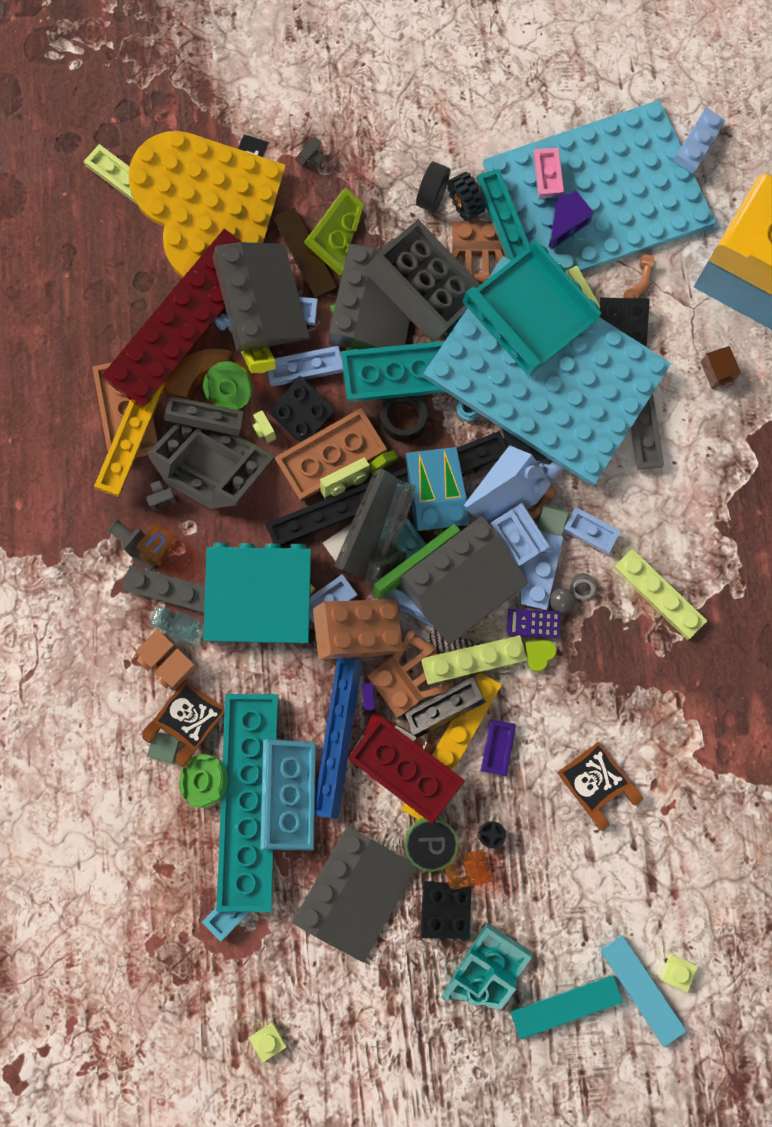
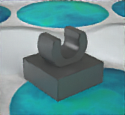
M314 137L298 154L295 161L301 167L308 161L313 168L317 169L325 159L317 151L322 143Z
M160 480L150 484L153 494L146 498L153 512L178 504L171 488L164 490Z

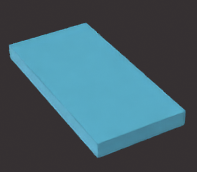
M263 740L260 849L314 850L316 742Z

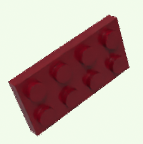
M382 717L377 719L347 758L432 825L465 782L463 778Z

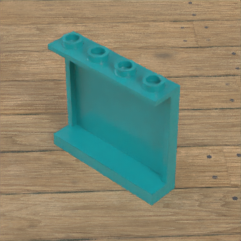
M535 238L531 240L527 249L477 288L473 286L466 291L462 301L528 377L596 323L601 315L596 302L589 299L582 292L581 286L576 281L571 280L566 274L564 267L559 262H555L549 255L547 248L543 244H539Z
M214 543L213 547H206L203 641L310 644L309 617L312 550L306 549L305 544H291V549L281 548V544H265V548H255L253 543H240L239 548L229 547V543Z

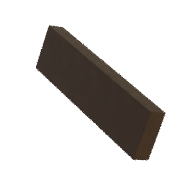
M295 207L273 216V221L313 297L319 300L336 292L337 286L323 260L304 243L309 234Z

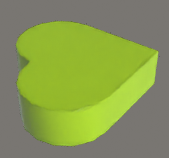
M394 450L386 452L369 463L370 474L373 475L375 471L384 469L396 462L399 458Z
M546 640L525 642L528 668L533 672L542 671L546 667L547 661L555 656V645Z

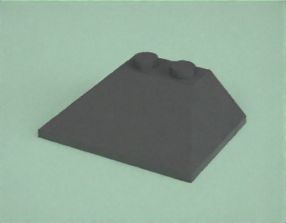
M175 423L148 452V457L167 485L209 509L236 506L275 457L240 436Z

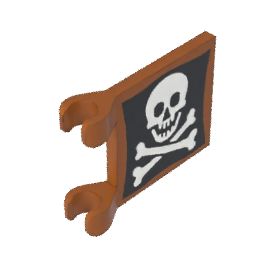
M184 680L153 721L142 731V738L146 742L151 743L160 729H163L185 745L176 756L177 764L185 767L222 718L225 708Z
M599 741L557 772V775L600 831L606 829L610 824L599 809L622 791L632 805H637L643 800V796L631 784Z

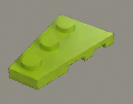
M347 188L341 191L304 241L339 276L343 274L349 243L351 244L353 234L357 230L364 206Z

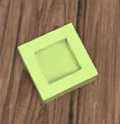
M260 411L254 414L256 423L253 425V428L258 437L264 436L267 443L275 440V432L264 412Z
M670 954L660 980L688 993L698 966Z
M273 1021L249 1036V1040L262 1063L287 1047Z

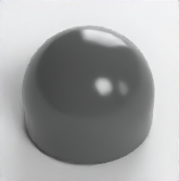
M579 573L572 578L570 590L575 598L587 600L595 594L596 583L591 575ZM581 582L590 585V589L583 594L576 590V585Z
M567 588L554 590L549 598L550 608L554 612H560V614L570 612L575 605L573 592Z

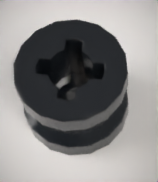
M487 821L479 828L478 838L485 847L498 848L505 842L506 831L500 823Z

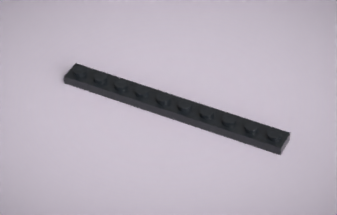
M500 431L457 447L462 474L499 460L507 449ZM407 468L392 473L391 475L404 482L402 488L406 490L404 497L409 496L410 488ZM369 483L265 523L273 544H281L283 546L354 518Z

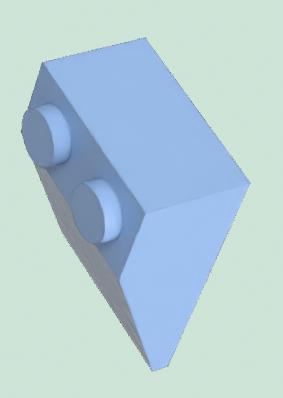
M509 445L464 506L475 520L482 516L490 525L491 522L521 503L526 510L537 504L540 498L547 492L551 482L532 454Z

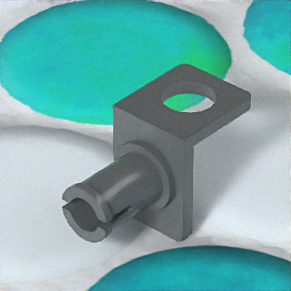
M118 519L108 529L110 534L123 543L121 548L149 571L157 565L166 553L160 547L153 560L145 561L142 559L141 553L147 548L146 544L150 539L142 530L137 528L133 532ZM152 541L148 547L155 550L158 545Z

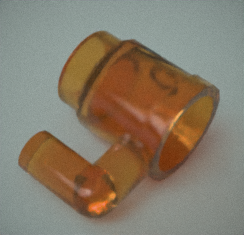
M484 849L463 854L466 876L458 878L455 864L445 866L448 884L452 890L494 881Z

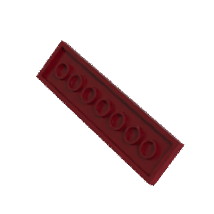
M224 228L101 375V379L143 410L225 309L213 261L215 247L242 241Z

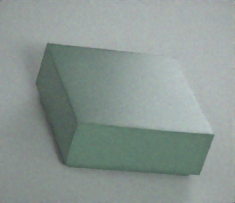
M544 504L537 525L539 531L561 536L569 511Z
M158 732L150 744L147 757L174 764L180 741L171 735Z

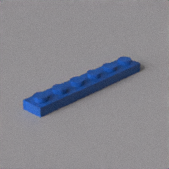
M355 658L337 659L315 797L316 816L339 818L363 660Z

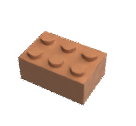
M397 599L329 601L313 608L319 660L391 656L403 651Z

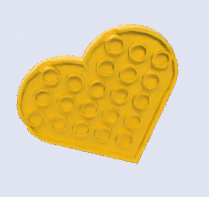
M169 131L149 138L137 149L129 167V187L131 195L140 211L151 221L164 227L163 246L165 255L173 270L183 278L224 228L242 242H264L285 164L191 133Z

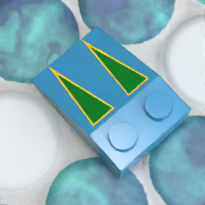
M457 448L406 453L414 528L421 531L451 527L453 524L456 526L469 525L468 510L464 506L467 500Z

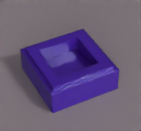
M363 683L364 711L374 712L373 683Z

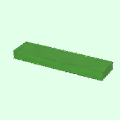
M453 524L376 582L373 588V594L376 598L381 600L400 585L402 575L460 533V529Z

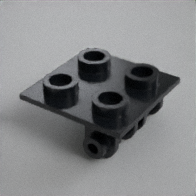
M600 297L599 311L601 315L599 317L647 347L650 298Z
M299 375L269 413L301 443L313 436L325 421L330 422L335 416L333 414L335 409Z
M423 881L420 938L469 939L472 883Z

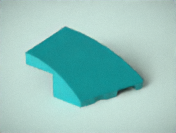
M486 923L455 970L441 998L446 1001L457 999L467 1001L470 1005H485L489 1008L502 1009L517 989V978L532 959V952L489 923Z

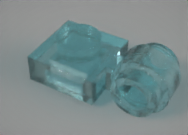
M157 605L156 609H153L149 616V625L164 630L165 626H170L167 632L168 636L192 645L202 621L180 611H177L174 618L170 616L171 610Z

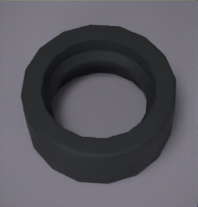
M434 161L430 163L418 190L416 206L433 213L438 209L450 178L451 169Z
M420 396L388 398L384 401L381 408V425L388 436L398 441H411L418 438L424 432L428 421V408ZM407 403L417 409L419 419L413 428L401 430L392 425L389 414L395 405Z

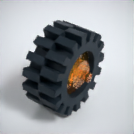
M465 171L448 180L447 190L450 192L449 197L452 198L453 206L455 205L456 211L460 213L461 218L468 221L485 212L486 205L484 204V198L481 196L483 195L482 191L479 190L478 183H475L474 177H471L469 172Z

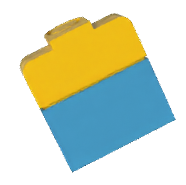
M762 174L757 177L696 281L694 288L771 330L772 175Z

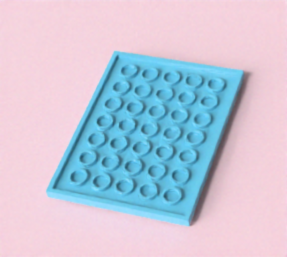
M660 99L483 159L482 165L485 172L500 169L529 245L534 238L539 244H543L554 261L559 262L564 267L566 274L569 269L578 266L580 272L583 273L712 228L716 223L694 174L673 161L681 145ZM535 149H559L564 194L569 195L576 190L594 211L589 225L552 250L549 248L552 219L556 201L560 197L538 199L533 158Z
M503 256L488 279L508 264L510 260ZM467 308L424 371L422 377L593 487L671 363L599 317L596 323L528 377Z

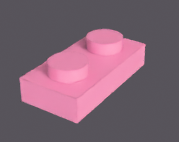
M535 149L533 158L538 199L561 197L564 194L559 149Z

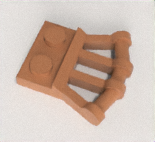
M492 221L452 222L451 254L456 259L458 255H465V269L480 284L485 282L491 275L489 273V255H494L497 263L503 257L501 244ZM472 255H482V274H472Z
M412 629L409 630L402 642L403 651L395 653L394 656L367 675L397 718L423 699L439 695L455 687L451 680L440 682L441 687L423 692L419 691L417 687L426 681L425 673L412 681L406 672L419 664L421 659L438 655L434 644L431 645L418 637ZM410 644L422 651L405 665H400L399 660Z

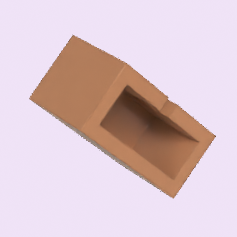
M158 629L135 651L140 656L137 661L147 671L151 668L155 670L158 674L155 679L166 689L171 686L177 690L184 680L186 681L198 668Z

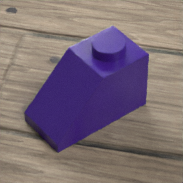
M576 190L569 195H562L556 201L549 239V248L551 250L591 222L594 211Z

